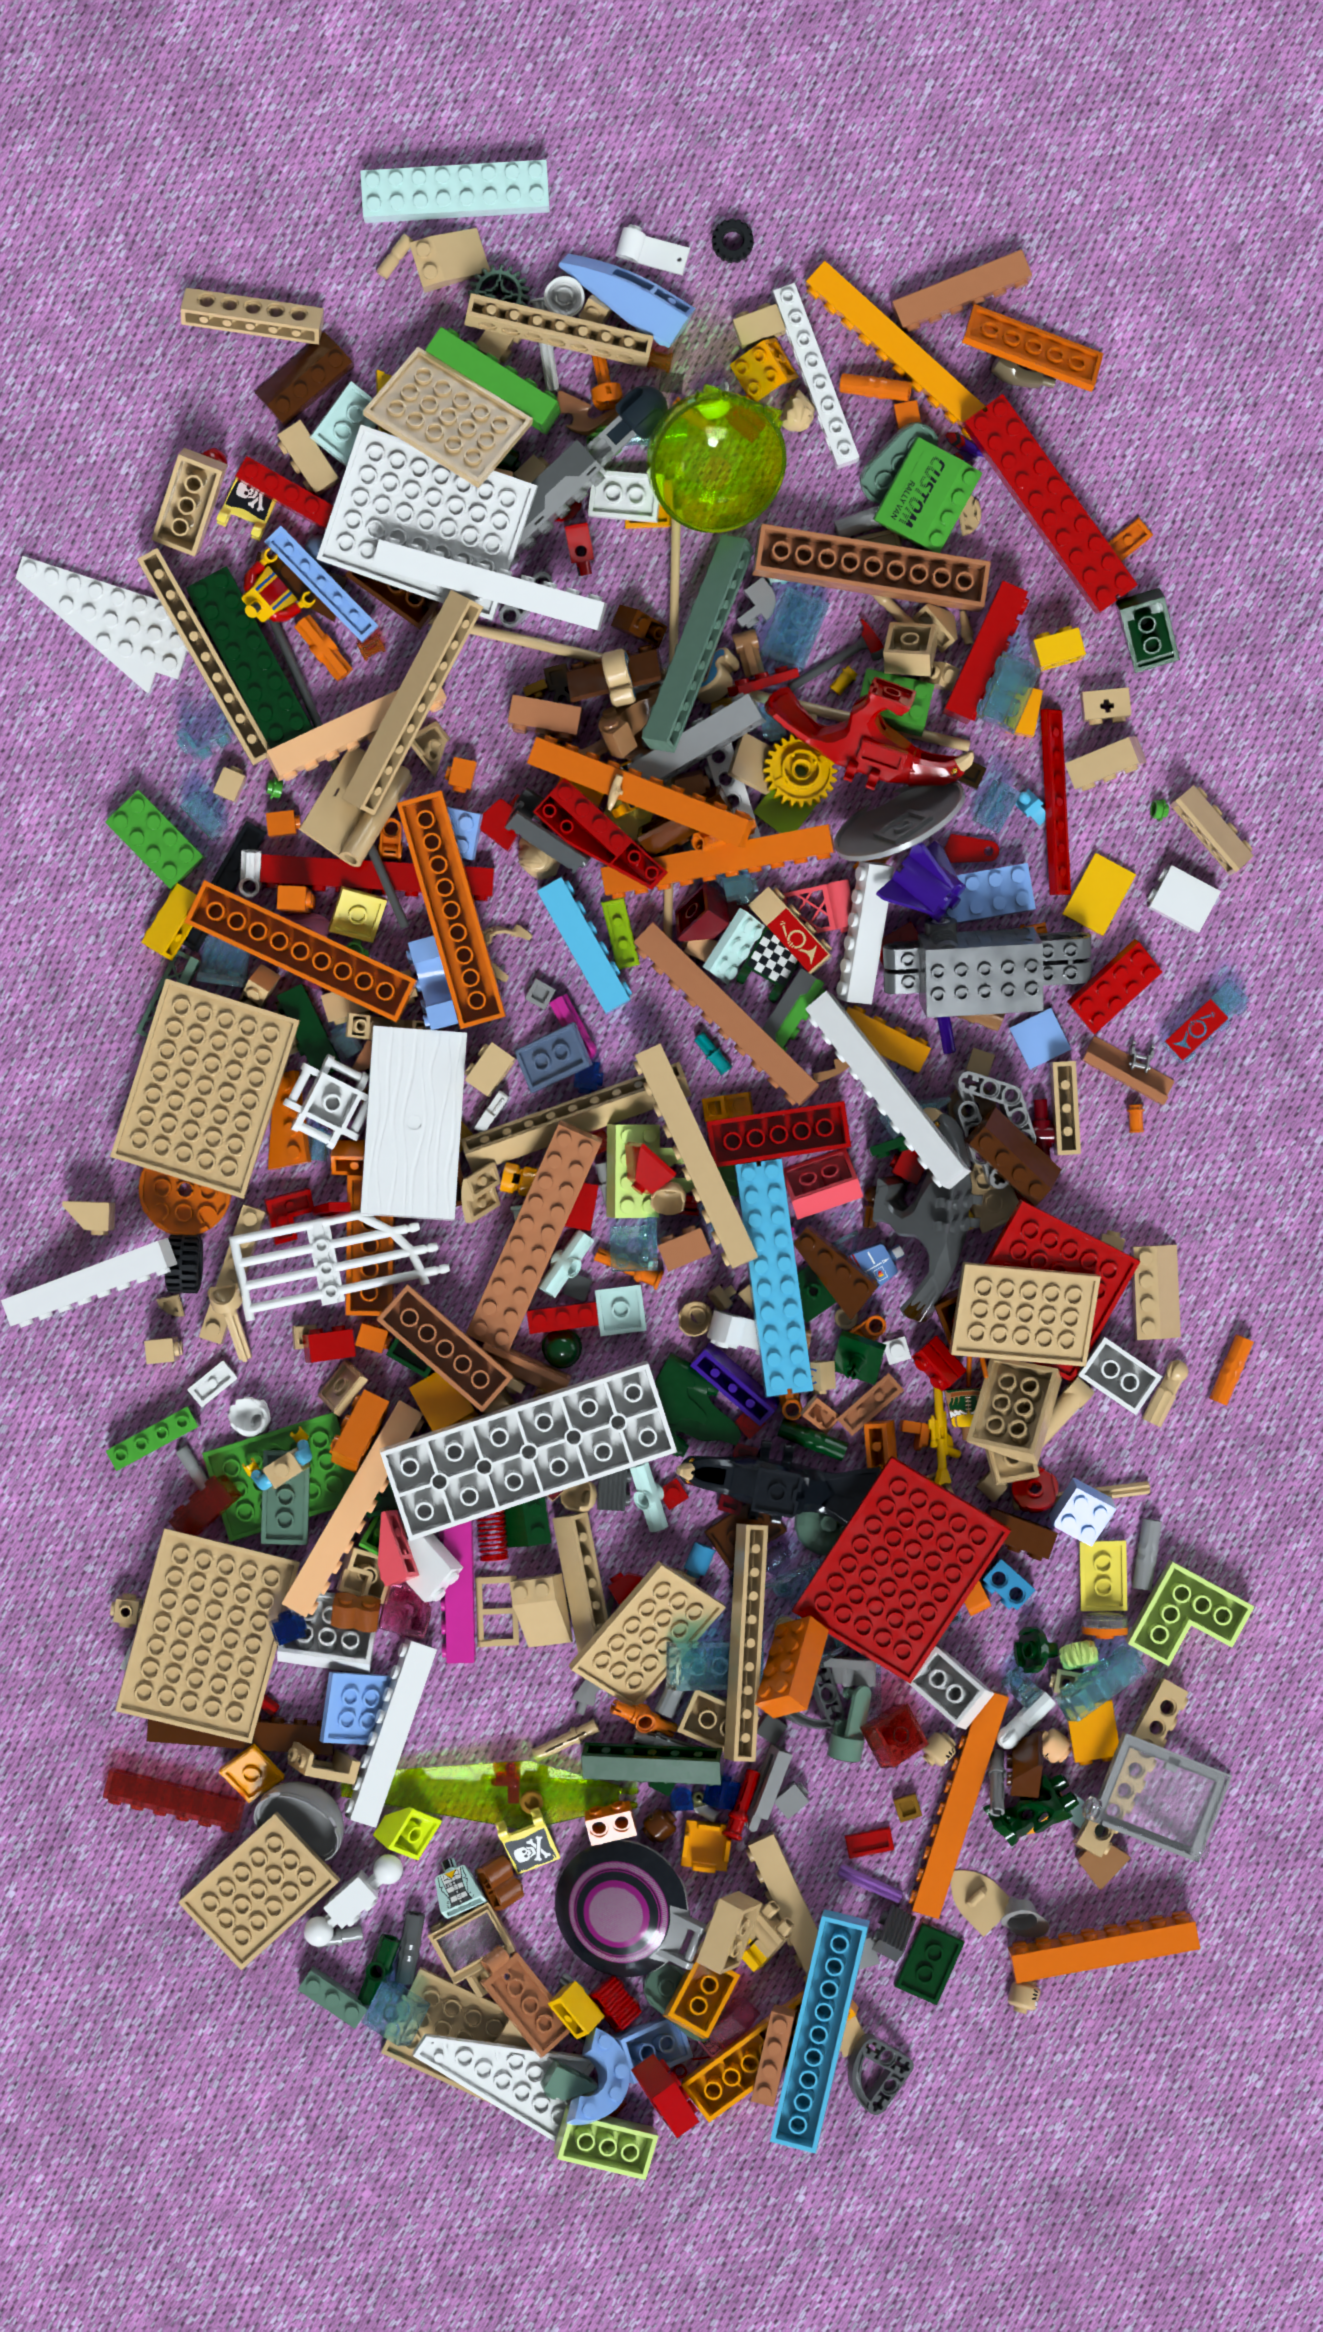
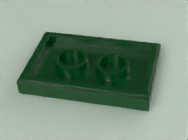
M922 1922L894 1987L937 2005L965 1941Z

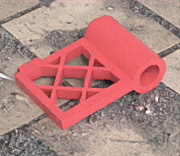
M849 879L783 893L785 896L783 901L787 905L788 897L797 896L803 900L798 909L799 912H801L806 903L817 909L810 921L801 915L799 916V918L805 922L808 921L816 928L817 932L815 934L840 929L841 933L848 932V916L851 913L853 903ZM822 890L824 900L820 907L808 901L813 892ZM808 893L806 898L800 896L802 894ZM824 905L826 906L827 912L822 910ZM819 912L828 916L830 926L820 928L813 924Z

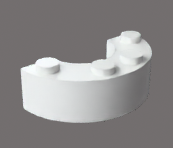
M714 1310L707 1338L711 1339L710 1343L727 1349L729 1347L737 1349L740 1345L755 1349V1354L759 1355L755 1320Z

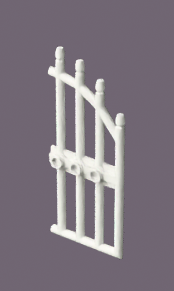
M360 1210L229 1237L246 1322L255 1320V1312L321 1299L322 1306L345 1301L344 1294L415 1279H419L421 1285L430 1284L428 1277L438 1275L439 1273H447L450 1271L449 1264H442L424 1268L418 1255L439 1250L438 1244L428 1243L427 1245L412 1246L402 1236V1234L420 1230L419 1223L392 1227L374 1218V1215H360ZM359 1220L377 1229L375 1231L333 1239L330 1225ZM307 1230L310 1244L242 1258L240 1244ZM391 1237L402 1248L337 1262L335 1248ZM312 1253L314 1263L312 1268L247 1281L244 1267ZM406 1257L410 1258L415 1270L345 1285H342L339 1272ZM314 1276L317 1277L319 1290L253 1304L251 1302L249 1293L251 1289Z

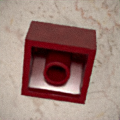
M705 882L675 911L677 939L679 941L714 939L719 933H723L729 925L726 896Z

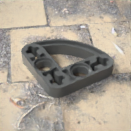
M820 1661L819 1665L822 1672L816 1676L812 1691L821 1720L807 1717L800 1712L785 1715L791 1722L809 1729L833 1728L835 1721L844 1720L845 1718L830 1667H824L823 1661ZM826 1680V1683L818 1684V1682ZM825 1687L830 1691L828 1700H824L821 1695ZM832 1712H835L836 1716L831 1720L830 1715H832Z
M870 2033L864 2034L855 2044L849 2059L848 2082L851 2092L865 2110L873 2115H879L886 2110L914 2069V2063L905 2053ZM873 2044V2046L876 2048L875 2051L870 2047H866V2045ZM890 2051V2056L885 2060H881L883 2052ZM865 2057L885 2068L867 2095H865L861 2084V2069ZM896 2060H898L902 2064H905V2066H898L895 2063ZM893 2079V2085L885 2089V2082Z

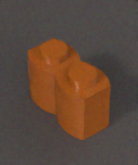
M348 1592L335 1593L331 1626L340 1629L354 1628L361 1632H377L381 1599L370 1595L358 1597Z
M504 1855L495 1856L475 1869L476 1877L485 1890L487 1899L495 1911L504 1910L524 1897L523 1885L519 1879L515 1878L512 1871V1863Z

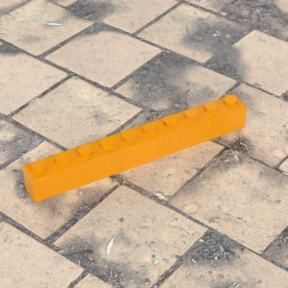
M824 261L807 279L805 284L807 287L806 292L813 299L819 298L824 302L823 307L831 315L836 313L842 319L840 322L847 330L851 331L853 329L859 334L858 339L865 346L868 347L870 344L876 350L875 354L883 362L888 360L893 365L892 370L899 377L905 376L909 379L913 390L917 393L922 391L928 397L926 399L927 402L935 409L941 408L945 412L944 417L951 424L956 422L962 428V434L971 440V437L961 424L983 409L985 405L832 266Z

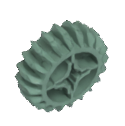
M503 264L499 265V270H495V266L490 265L491 272L489 273L485 268H482L484 276L481 277L479 274H475V279L478 283L470 282V287L475 290H469L468 296L473 293L496 299L494 293L497 295L496 292L499 291L500 286L502 295L505 296L504 298L501 297L502 301L511 303L517 301L516 304L524 306L528 305L523 302L530 301V296L525 295L530 292V288L523 286L527 282L526 279H519L521 275L519 271L512 275V266H509L507 271H504ZM497 279L493 288L481 291L486 283ZM504 279L515 285L518 294H514L512 291L504 288Z

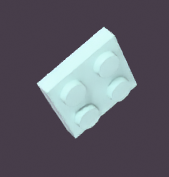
M641 1284L595 1290L600 1336L647 1331Z

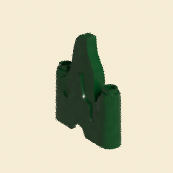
M670 1352L655 1380V1385L658 1388L660 1401L677 1450L672 1455L683 1458L689 1448L686 1441L675 1434L677 1431L701 1441L721 1440L736 1446L741 1437L739 1427L732 1419L720 1411L709 1398L711 1395L716 1396L719 1390L690 1366V1362Z

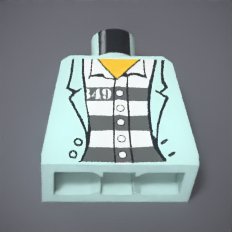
M454 1858L446 1859L441 1863L444 1873L435 1878L440 1912L444 1917L449 1919L487 1902L476 1879L465 1865L457 1867Z

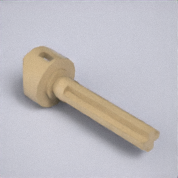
M238 1284L210 1287L207 1293L212 1309L216 1313L224 1314L238 1359L247 1362L249 1358H252V1354L237 1309L243 1302Z

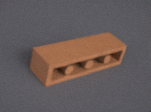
M773 2005L751 2102L771 2107L775 2105L796 2009Z

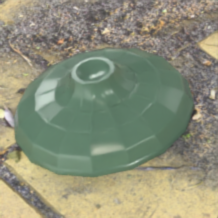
M802 1512L800 1515H795L794 1527L798 1539L806 1549L817 1555L826 1556L845 1528V1526L827 1514Z

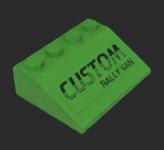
M916 437L873 520L921 550L940 553L978 483L982 472L956 456L920 437Z

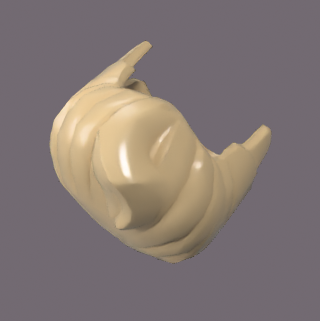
M521 838L518 851L519 865L530 876L538 880L556 876L561 863Z

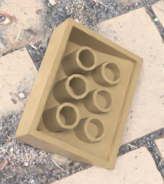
M990 1358L987 1367L988 1378H984L966 1441L1015 1460L1038 1464L1062 1381L1059 1370L1022 1361Z

